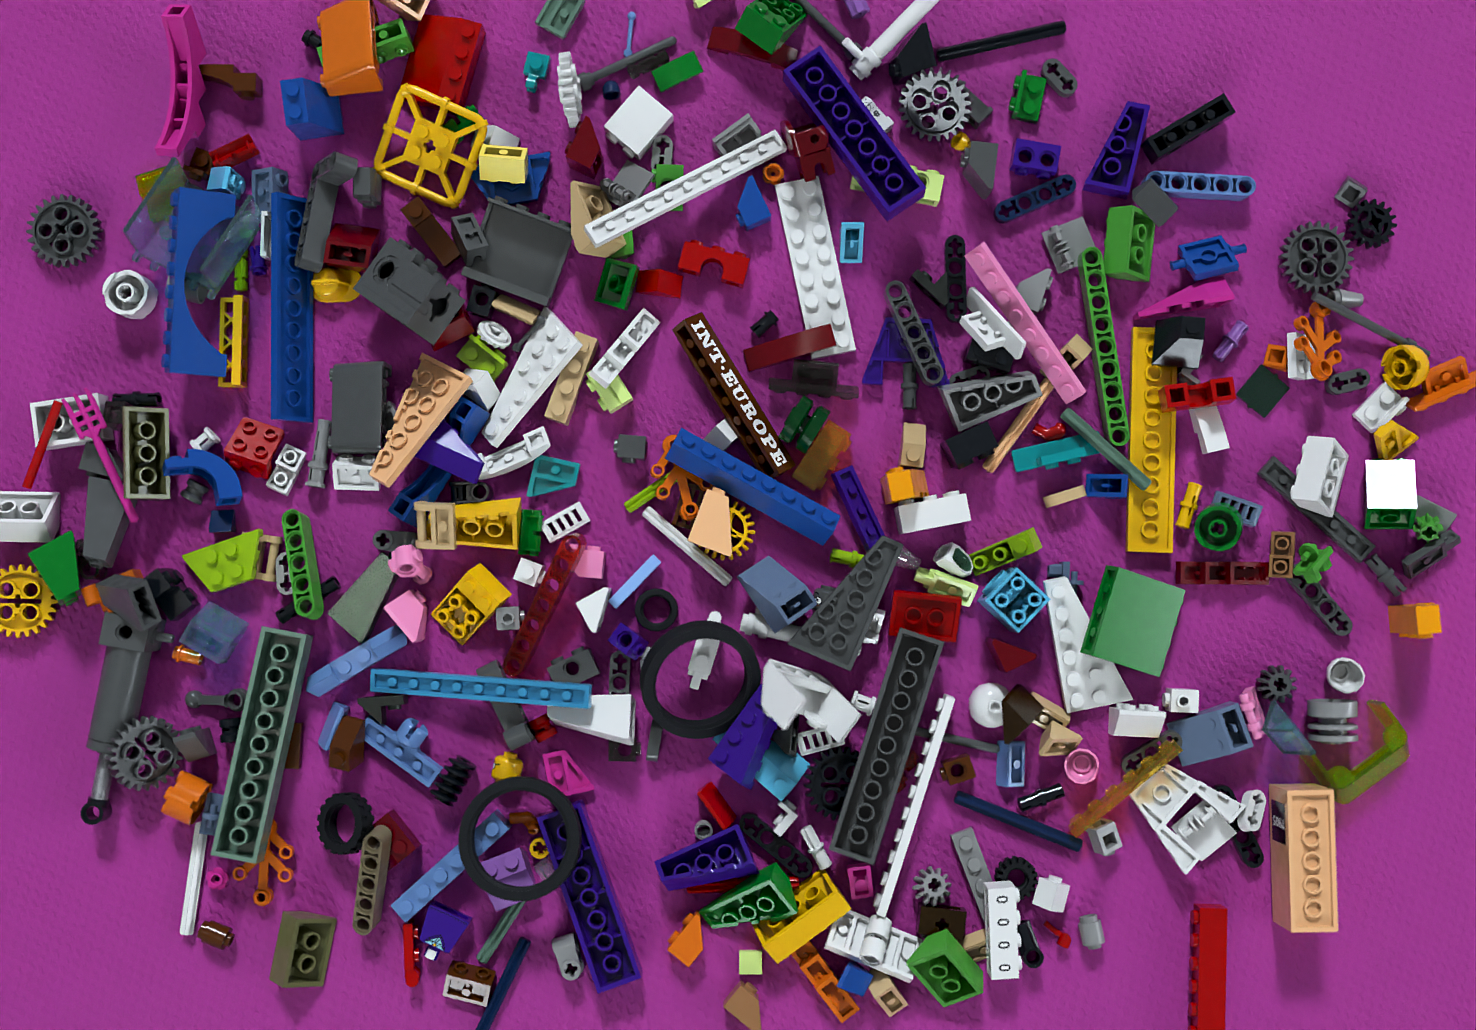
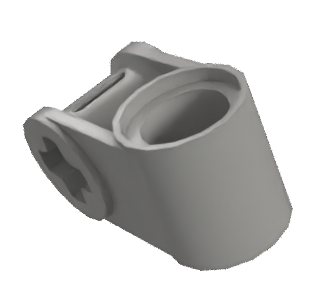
M575 932L552 939V948L561 974L566 980L570 981L577 979L584 969L579 942ZM570 964H572V966H577L575 972L573 971V969H568Z

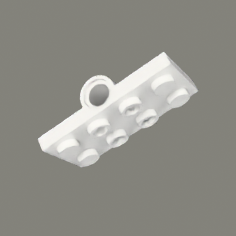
M850 910L831 924L824 949L910 983L913 980L914 973L906 963L920 946L923 939L892 927V921L887 917L872 915L869 918Z

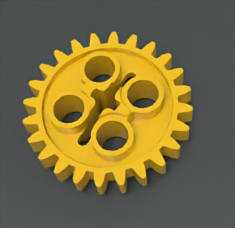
M19 564L17 570L14 565H9V572L1 568L0 599H40L41 603H0V633L7 630L6 636L11 637L15 632L16 638H21L23 632L26 637H30L32 634L31 630L36 634L41 633L39 626L48 628L46 620H55L50 614L51 612L59 611L53 607L54 604H58L57 600L54 599L53 594L39 572L36 571L34 573V566H29L25 570L24 564ZM8 583L14 589L13 593L9 596L4 592V587ZM31 584H35L38 588L37 594L34 596L28 593V587ZM6 606L11 607L13 611L10 618H6L3 615V609ZM31 606L37 610V614L33 619L27 615V610Z

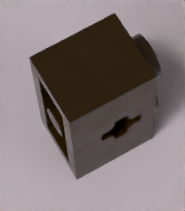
M919 902L916 931L918 934H921V937L926 938L929 935L948 929L956 940L964 939L967 911L964 907L941 904L932 907L930 903L923 905L922 902ZM941 918H943L945 923L938 927L936 922H940Z

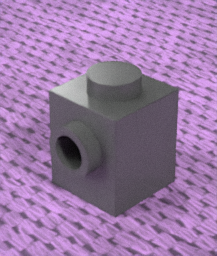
M619 434V439L614 440L613 451L617 453L619 459H622V463L635 464L636 460L645 461L647 437Z

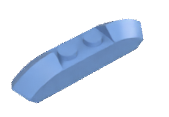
M392 626L307 678L306 691L317 697L326 694L406 646L407 636L399 626Z

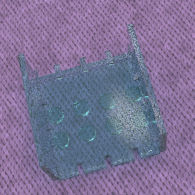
M172 157L122 230L135 249L132 261L138 263L144 257L152 261L149 267L152 271H156L159 266L166 268L168 261L170 262L171 253L168 252L169 238L172 239V229H169L170 215H173V206L170 205L171 193L178 187L203 190L188 182L189 180L181 165L174 157ZM248 195L241 207L235 205L234 218L219 222L195 246L185 272V278L192 281L189 285L190 290L196 291L200 285L210 290L207 294L208 299L213 300L260 230L258 224L261 221V212L253 196Z

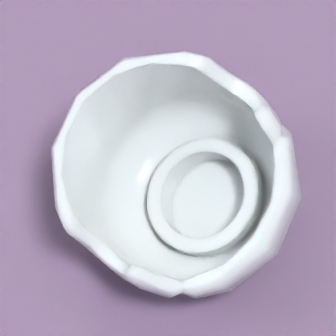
M1346 657L1336 658L1331 661L1326 669V678L1329 685L1345 694L1358 691L1364 684V671L1352 659Z

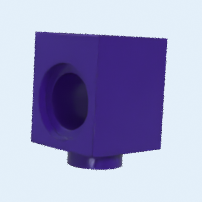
M620 622L607 640L635 661L645 652L646 646L649 644L646 639L622 622Z

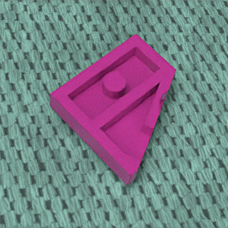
M565 749L542 754L547 782L558 788L565 796L594 790V786Z

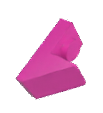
M863 861L846 863L851 900L874 897L870 864Z

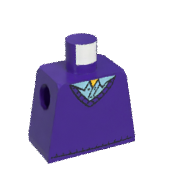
M433 900L429 904L420 935V941L428 944L424 956L431 960H437L440 951L449 953L473 918Z

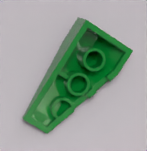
M775 862L760 869L759 874L749 876L700 909L699 913L712 929L738 926L739 923L743 922L759 924L761 920L770 919L771 922H777L797 914L798 908L790 879L780 866Z

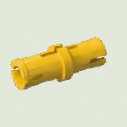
M1188 482L1184 499L1179 504L1181 509L1175 523L1176 526L1190 529L1194 511L1198 509L1197 501L1203 487L1202 485Z

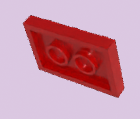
M893 589L888 635L897 636L899 629L903 628L940 641L956 643L962 598L959 596Z

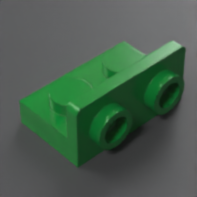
M1024 69L1019 76H1015L1013 89H1016L1015 97H1011L1008 110L1012 111L1010 119L1034 124L1038 122L1047 78L1028 75L1027 70Z

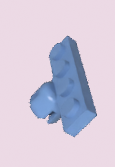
M369 715L365 720V742L429 788L441 773L443 767L420 750V745L428 735L426 726L422 724L420 728L413 731L419 721L414 718H407L397 731H393Z

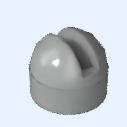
M707 820L698 821L694 827L695 835L701 840L712 836L713 828L711 823Z

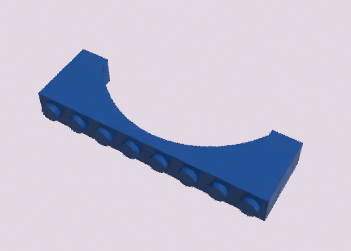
M178 187L171 193L170 205L173 206V215H170L169 229H172V239L169 238L168 252L171 253L170 262L168 261L166 267V274L170 278L169 285H166L165 288L168 308L164 310V321L167 322V331L163 332V344L166 345V353L162 355L161 359L162 368H165L164 373L226 377L227 354H221L195 325L186 303L184 279L189 258L200 239L219 222L235 218L236 195Z

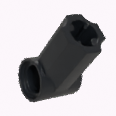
M1021 920L1020 925H1017V933H1020L1021 947H1018L1022 961L1028 967L1038 968L1043 963V953L1039 948L1030 920ZM1036 951L1037 956L1035 960L1027 961L1026 956L1028 952Z

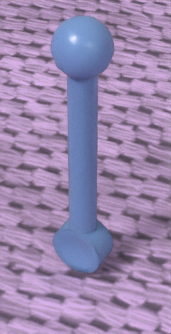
M632 11L627 15L629 26L627 47L623 52L625 57L633 54L631 51L633 21L636 18V14Z

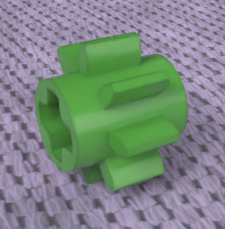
M1428 513L1425 516L1416 517L1417 525H1413V532H1416L1417 540L1423 538L1427 543L1435 538L1439 539L1438 531H1444L1442 524H1439V517L1435 516L1433 518Z

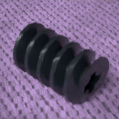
M456 755V759L449 757L448 760L452 763V766H444L448 773L439 774L443 782L435 781L434 783L439 789L430 790V793L437 800L448 806H453L451 802H457L458 797L456 794H461L463 791L460 786H466L468 782L465 778H471L472 776L469 770H475L477 767L474 763L460 755Z

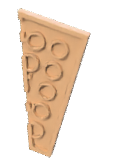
M421 353L419 358L421 363L418 370H414L411 386L405 390L393 418L395 423L392 430H388L385 436L387 439L386 444L382 450H379L369 473L374 480L390 488L473 382L470 376L424 353Z

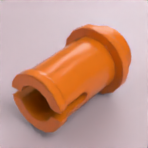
M184 645L175 646L172 653V659H175L176 662L183 661L197 666L201 665L204 658V652L185 648Z

